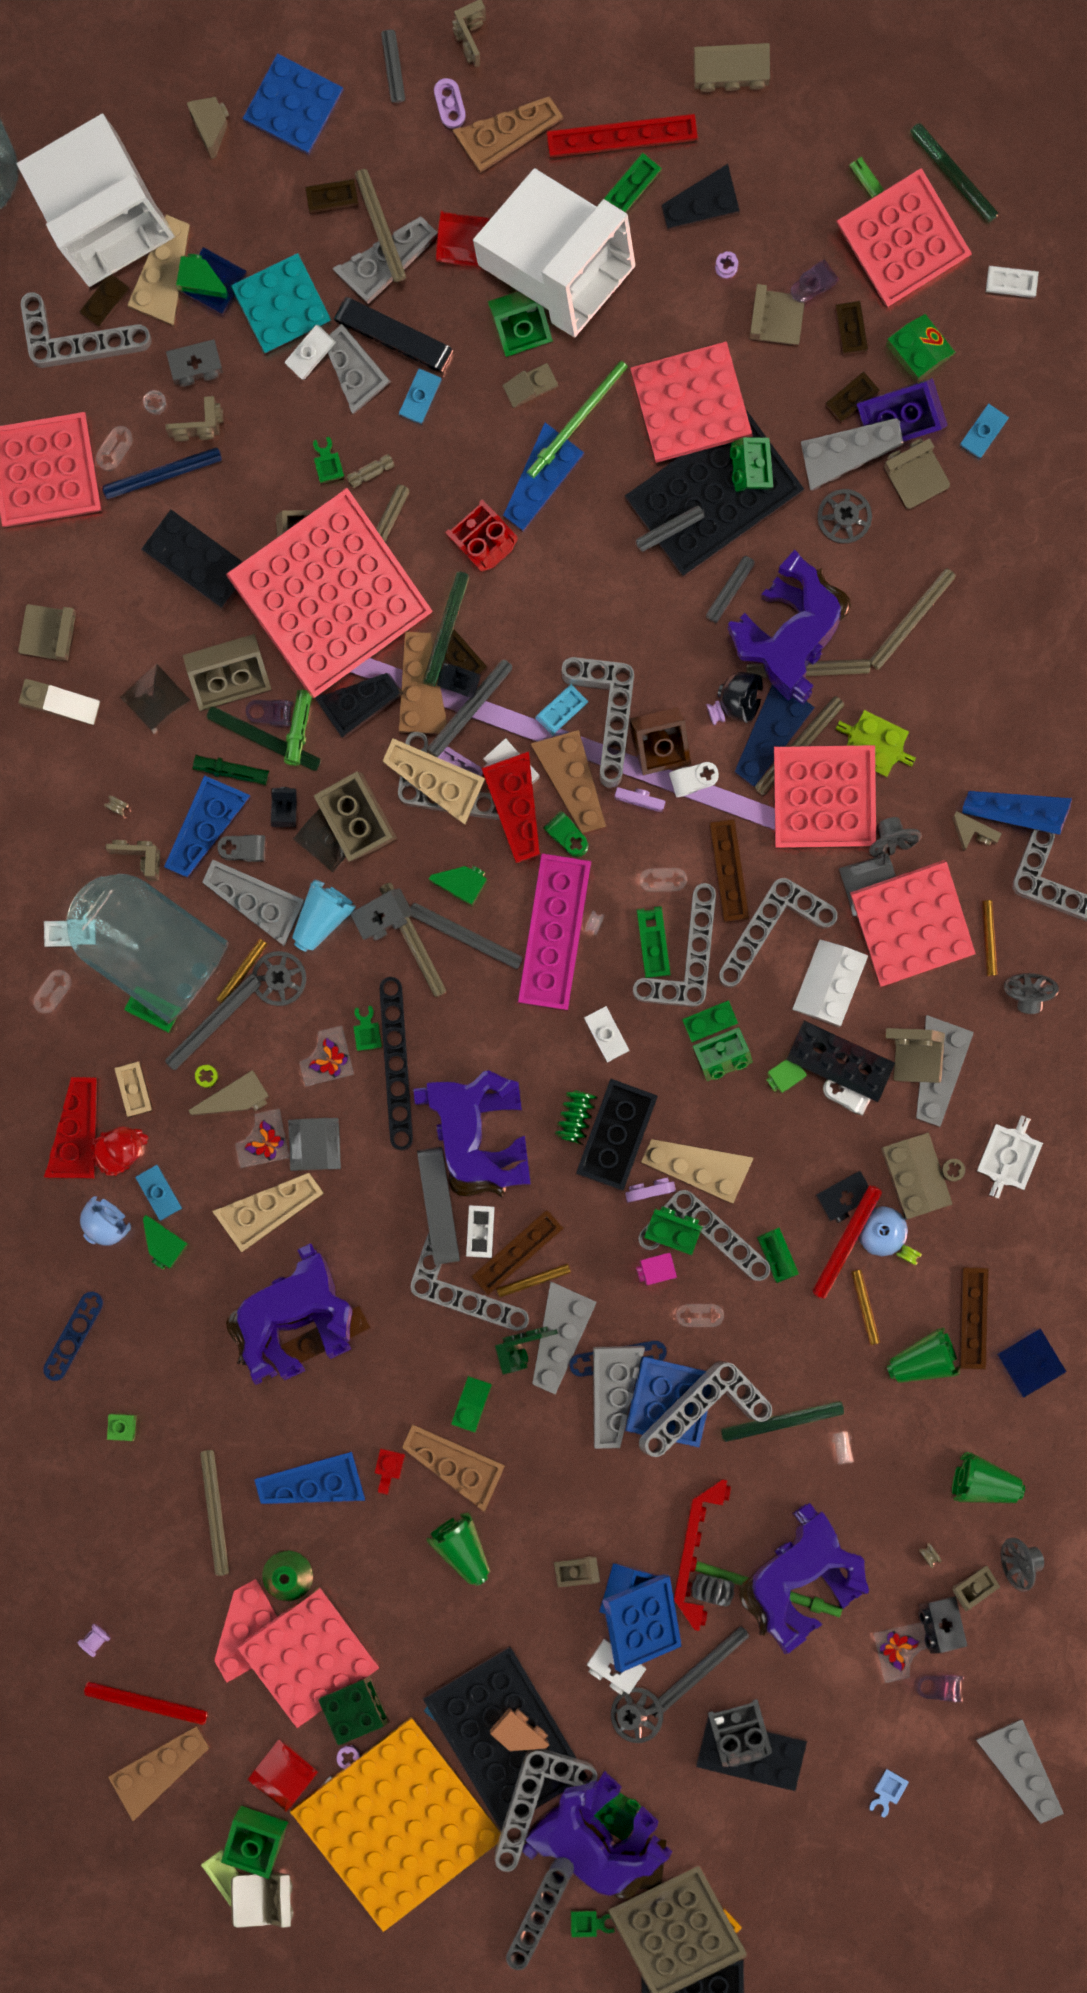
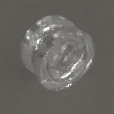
M152 390L144 396L143 404L149 413L157 415L166 408V399L161 392ZM151 397L161 398L162 402H159L158 408H155L153 405L148 406V402L151 403Z
M593 910L585 931H593V935H597L605 915H597L596 911Z

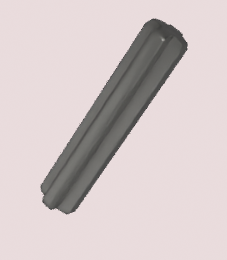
M395 30L382 31L381 37L390 99L392 103H400L405 101L396 32Z
M695 506L637 538L635 542L638 549L643 552L704 518V512L700 506Z
M744 556L708 610L706 617L710 621L718 622L752 570L755 561L750 557Z

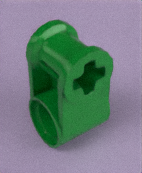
M562 810L543 826V829L571 856L582 857L588 851L589 846L586 837ZM573 840L577 842L582 840V848L580 850L577 848L571 849L573 847L571 843Z

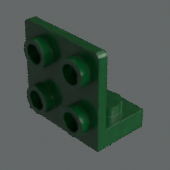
M548 1326L502 1338L503 1343L495 1345L502 1375L528 1368V1354L522 1347V1343L558 1334L557 1329L549 1331Z
M370 1675L319 1699L337 1745H342L380 1729L390 1722Z

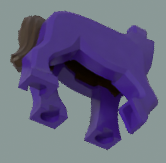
M794 550L779 566L778 573L786 577L798 579L803 586V591L800 588L786 584L777 576L770 589H766L761 594V599L767 602L781 601L793 607L798 614L786 621L773 638L762 631L746 613L740 617L739 623L730 621L728 623V631L733 639L740 660L763 663L764 671L771 684L788 701L793 697L803 705L812 695L811 690L813 689V684L805 679L806 667L809 663L814 665L820 659L822 649L833 637L839 622L849 614L851 602L844 591L830 585L825 580L822 568L815 569Z
M486 1070L469 1085L455 1082L427 1083L425 1088L413 1089L415 1104H429L430 1109L437 1112L441 1117L442 1124H437L438 1140H444L445 1157L449 1170L448 1180L454 1193L459 1196L468 1197L482 1192H493L503 1197L506 1187L531 1185L525 1136L516 1139L509 1148L500 1152L479 1150L482 1139L481 1113L496 1110H522L519 1082L506 1079L492 1071ZM490 1089L497 1092L494 1094H485L486 1091ZM524 1161L511 1170L500 1169L513 1162Z
M312 1244L298 1249L302 1261L297 1263L296 1271L290 1277H280L274 1280L271 1286L244 1300L241 1306L234 1310L227 1318V1331L239 1349L237 1364L248 1366L255 1385L261 1383V1378L270 1375L272 1378L278 1375L270 1364L264 1362L262 1352L275 1364L281 1378L284 1380L306 1371L298 1359L288 1356L282 1350L279 1330L297 1329L314 1321L321 1335L326 1354L330 1359L351 1350L347 1342L350 1341L352 1307L346 1301L335 1296V1285L324 1257L314 1250Z
M810 1503L804 1504L793 1513L801 1524L796 1528V1537L793 1543L791 1541L786 1542L775 1550L777 1555L760 1567L751 1578L744 1581L739 1590L742 1604L758 1621L759 1635L765 1636L770 1633L784 1654L790 1653L807 1640L805 1637L811 1631L823 1625L815 1618L803 1616L794 1608L790 1600L791 1590L802 1587L821 1577L833 1593L841 1609L848 1606L855 1598L869 1593L863 1557L848 1553L840 1548L837 1535L823 1512L817 1513ZM839 1568H843L847 1571V1579L843 1576ZM787 1625H789L790 1627H792V1628L795 1630V1632L792 1631V1630H790V1629L787 1627Z
M605 1771L598 1782L595 1780L587 1784L567 1787L560 1798V1805L550 1809L534 1823L527 1835V1842L523 1845L522 1852L531 1860L538 1853L543 1857L553 1856L555 1858L564 1857L569 1859L574 1866L573 1873L586 1885L600 1894L613 1895L619 1899H628L633 1896L647 1877L660 1876L659 1865L668 1860L673 1851L668 1847L663 1850L657 1844L660 1839L653 1835L647 1847V1853L639 1856L647 1838L656 1830L659 1823L643 1806H641L634 1818L632 1835L619 1843H614L607 1828L594 1816L605 1804L619 1795L622 1788Z

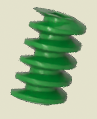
M577 1090L566 1092L565 1096L571 1099V1101L563 1102V1106L569 1111L560 1113L566 1121H558L557 1125L563 1130L555 1131V1135L562 1140L584 1145L578 1139L587 1137L581 1129L589 1128L590 1125L584 1122V1119L592 1118L587 1109L595 1108V1105L590 1103L589 1100L597 1099L598 1096Z

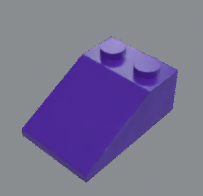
M933 378L857 403L864 426L896 418L899 419L903 441L926 435L948 426Z

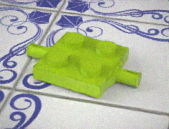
M864 710L860 720L853 727L841 720L839 721L838 725L846 728V730L839 726L835 730L848 735L847 746L875 745V772L887 777L892 766L898 760L912 767L913 762L905 758L915 761L916 757L903 752L904 742L909 731Z

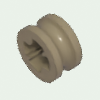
M109 795V802L105 803L104 807L124 817V809L128 808L129 805Z
M950 1159L943 1164L942 1174L946 1180L958 1181L965 1174V1166L958 1159ZM950 1163H953V1166L959 1165L960 1169L957 1171L959 1174L957 1177H954L953 1174L951 1176L947 1174V1171L950 1169L948 1166Z
M928 1543L925 1549L920 1548L919 1551L929 1566L933 1568L935 1562L940 1563L942 1560L932 1545Z

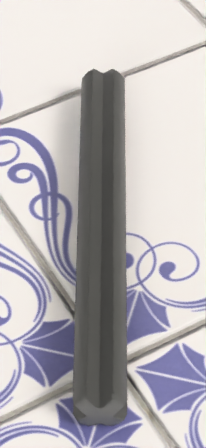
M503 659L477 688L474 698H469L428 746L427 751L431 755L439 757L511 672L513 666L507 660Z
M417 903L411 905L410 908L414 914L412 917L515 969L520 967L523 961L522 956Z
M250 974L165 1059L166 1064L171 1069L176 1070L261 985L260 980L255 975Z
M740 1626L658 1698L663 1708V1713L749 1638L750 1635L744 1627ZM653 1703L649 1706L648 1709L657 1707L655 1703ZM658 1712L652 1714L654 1717L658 1718Z

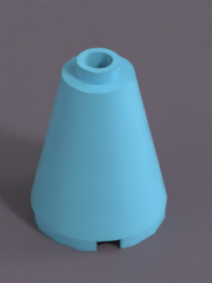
M316 879L310 885L292 936L295 940L294 945L305 952L308 949L313 951L356 908V905H352L353 902L333 887L330 889L323 888L324 882Z

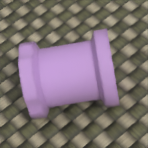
M726 251L717 257L715 269L720 277L725 279L732 278L737 272L738 259L734 253ZM726 260L731 262L727 270L723 269V264L726 263Z
M96 1624L91 1626L92 1630L83 1640L77 1642L93 1658L96 1656L98 1648L105 1641L111 1639Z
M344 1746L339 1750L337 1763L341 1768L346 1769L351 1765L350 1761L347 1763L343 1762V1752L347 1754L353 1752L354 1761L359 1758L360 1753L354 1746Z

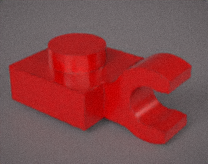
M380 1449L375 1474L382 1475L378 1493L388 1495L391 1479L400 1478L405 1454Z

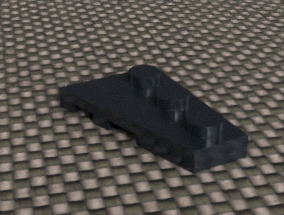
M728 164L661 205L667 231L740 213Z
M385 673L361 681L358 684L317 696L315 699L340 736L346 738L403 695V692L390 673Z

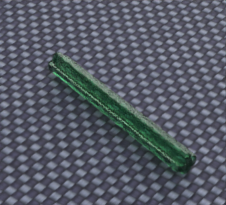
M921 123L913 126L910 131L911 135L988 223L996 219L998 216L997 210Z
M458 571L455 575L423 678L425 685L434 687L437 683L469 580L467 573Z
M211 706L208 710L207 719L285 757L287 742L214 706ZM302 750L300 764L313 771H317L320 767L321 759Z
M834 1402L770 1417L763 1422L753 1421L723 1428L721 1435L724 1442L840 1416L845 1413L842 1402Z

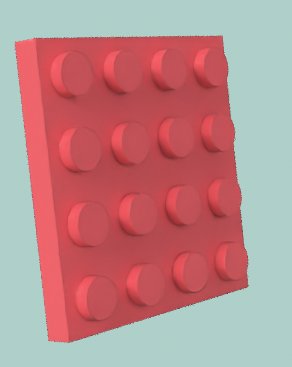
M919 168L836 220L837 225L886 307L894 304L972 255L922 168Z
M727 341L631 367V373L656 463L731 443L743 437H753Z
M85 412L0 426V515L3 528L102 511Z
M875 745L774 747L775 848L871 846L876 841Z
M946 860L850 892L878 983L881 987L976 954Z
M320 1586L237 1646L240 1653L296 1728L322 1711L319 1703L321 1697L354 1684L379 1669L378 1664Z

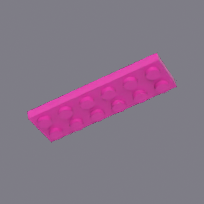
M541 854L518 1003L568 1010L591 861Z

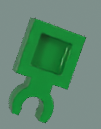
M326 437L328 444L325 448H320L317 440L313 441L315 451L321 456L314 458L320 484L345 478L338 452L330 453L333 447L330 437Z
M368 1006L369 1014L366 1017H362L359 1014V1008H355V1016L361 1024L353 1026L357 1051L382 1048L379 1023H371V1019L374 1016L372 1006Z
M571 1910V1937H597V1929H601L607 1934L614 1933L615 1928H608L604 1924L607 1919H611L609 1913L597 1917L596 1910Z

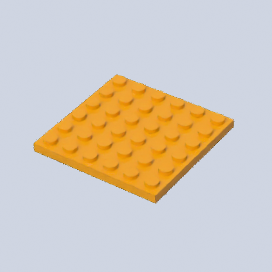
M412 1717L290 1810L293 1817L383 1932L498 1843L501 1834L500 1830Z

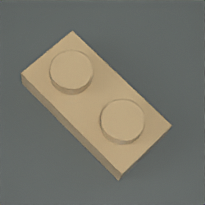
M140 1062L115 1068L127 1117L152 1111Z

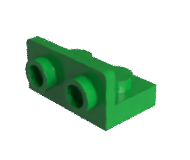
M743 437L731 443L730 456L733 459L732 480L735 484V491L773 488L770 439Z
M739 1027L693 1045L706 1081L720 1079L729 1072L742 1070L753 1063L750 1050Z
M661 1206L660 1210L655 1209L644 1238L692 1256L702 1230V1226L698 1225L699 1220L685 1215L684 1219L674 1216L676 1211Z
M619 1792V1795L605 1804L594 1816L607 1828L609 1833L623 1841L633 1831L634 1818L641 1805L636 1800L628 1798Z

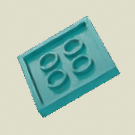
M298 253L231 285V289L264 354L310 332L316 325L321 327L331 322V318Z

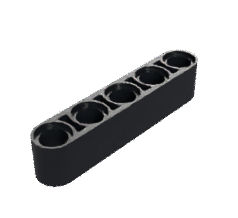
M344 297L333 319L338 324H342L346 328L440 373H443L454 351L448 345L349 297Z

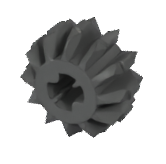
M698 1574L695 1581H693L692 1596L700 1601L726 1607L730 1605L734 1597L735 1585L732 1581Z

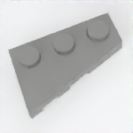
M341 324L329 335L336 343L328 351V354L340 380V385L345 393L352 414H355L391 381L345 326Z

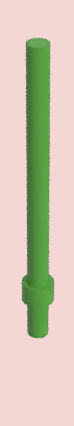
M619 361L551 444L541 450L537 455L538 459L527 471L530 477L535 478L545 465H549L555 458L554 454L627 369L628 366L623 361Z
M697 1561L695 1568L697 1572L732 1581L740 1586L748 1579V1577ZM790 1591L792 1603L808 1607L810 1611L818 1614L823 1612L840 1618L842 1612L840 1607L826 1603L824 1599L815 1596L810 1598Z

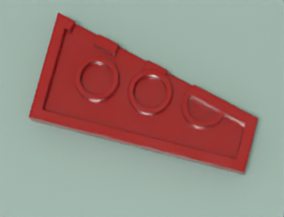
M528 751L482 768L516 864L540 855Z
M71 1077L44 1178L95 1179V1161L92 1160L94 1154H92L91 1146L93 1145L92 1140L96 1138L97 1078Z

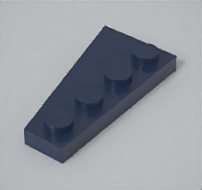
M771 685L734 773L752 787H755L774 762V747H786L815 707L807 701L801 705L793 697L788 701Z

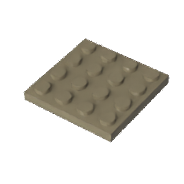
M700 1866L608 1910L650 1993H674L747 1956L744 1947Z

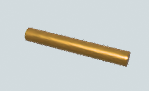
M985 900L982 903L987 976H997L992 900Z
M262 939L257 941L218 995L217 1001L222 1003L237 988L268 945Z
M567 1263L496 1289L501 1298L571 1273Z
M861 1269L852 1271L870 1345L878 1344L880 1339Z

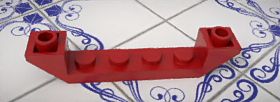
M721 1479L694 1497L691 1502L674 1601L696 1631H700V1625H706L708 1611L703 1610V1604L684 1600L685 1597H690L692 1582H688L689 1573L695 1572L697 1557H693L694 1546H700L702 1532L697 1530L699 1521L704 1522L707 1507L702 1506L703 1502L723 1505L724 1500L729 1501L731 1486L727 1485L728 1480Z

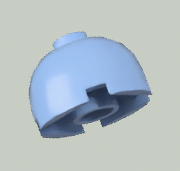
M94 1196L81 1211L80 1225L84 1232L83 1236L91 1244L97 1243L99 1245L111 1246L127 1235L131 1230V1225L129 1222L127 1225L124 1223L123 1218L125 1215L115 1205L105 1199H102L100 1202L96 1201L97 1197Z
M886 1206L874 1207L858 1240L863 1248L872 1255L881 1257L892 1255L899 1251L906 1242L908 1234L907 1223L903 1216L894 1208Z

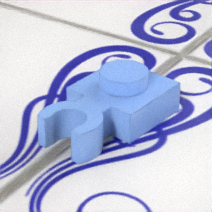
M886 1769L874 1789V1792L880 1796L871 1801L869 1809L873 1811L877 1804H881L884 1807L881 1816L883 1818L887 1816L889 1802L898 1803L909 1781Z

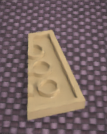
M166 215L165 219L175 238L150 252L127 306L174 326L179 297L176 281L181 256H185L190 225Z
M393 738L383 759L384 764L461 823L466 824L485 778Z
M651 1139L641 1163L733 1204L753 1158Z
M307 1173L212 1212L240 1251L243 1252L324 1193L311 1174Z

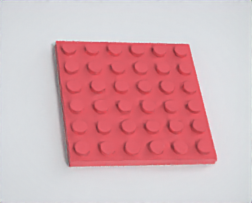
M348 488L342 490L226 573L228 579L312 698L318 696L433 612Z

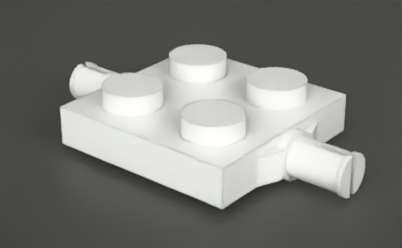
M1020 1116L1016 1129H1007L997 1124L994 1126L977 1172L985 1174L995 1181L989 1194L992 1197L995 1194V1198L999 1199L1004 1185H1012L1022 1190L1026 1187L1043 1143L1030 1138L1025 1133L1031 1120L1029 1118L1025 1119V1116Z

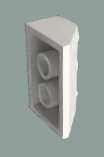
M819 940L792 1010L839 1028L845 1017L868 955L845 946Z

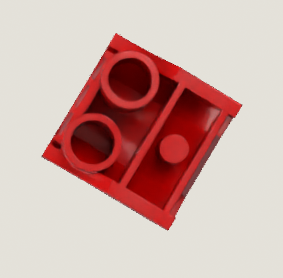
M441 211L436 262L481 268L478 266L473 239L488 223L490 218L458 215Z
M483 500L453 529H448L445 532L480 571L495 567L513 550L518 540L516 534Z
M279 1739L247 1780L287 1812L318 1771Z

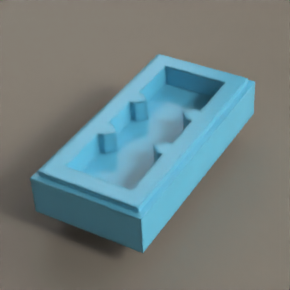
M570 684L535 719L553 736L589 701Z

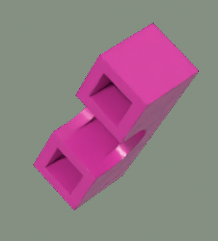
M671 1253L639 1261L640 1266L636 1267L639 1281H645L646 1286L677 1277Z

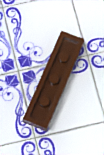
M735 819L710 822L724 922L749 919Z
M546 1210L471 1277L489 1295L564 1228Z
M963 1267L960 1369H986L989 1268Z
M360 1305L352 1309L350 1338L371 1328ZM317 1327L281 1345L282 1350L288 1356L298 1359L300 1363L325 1352V1347Z

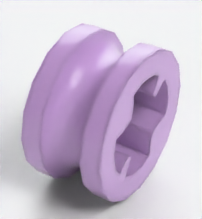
M715 701L714 705L706 704L713 726L717 725L718 721L725 722L719 701Z

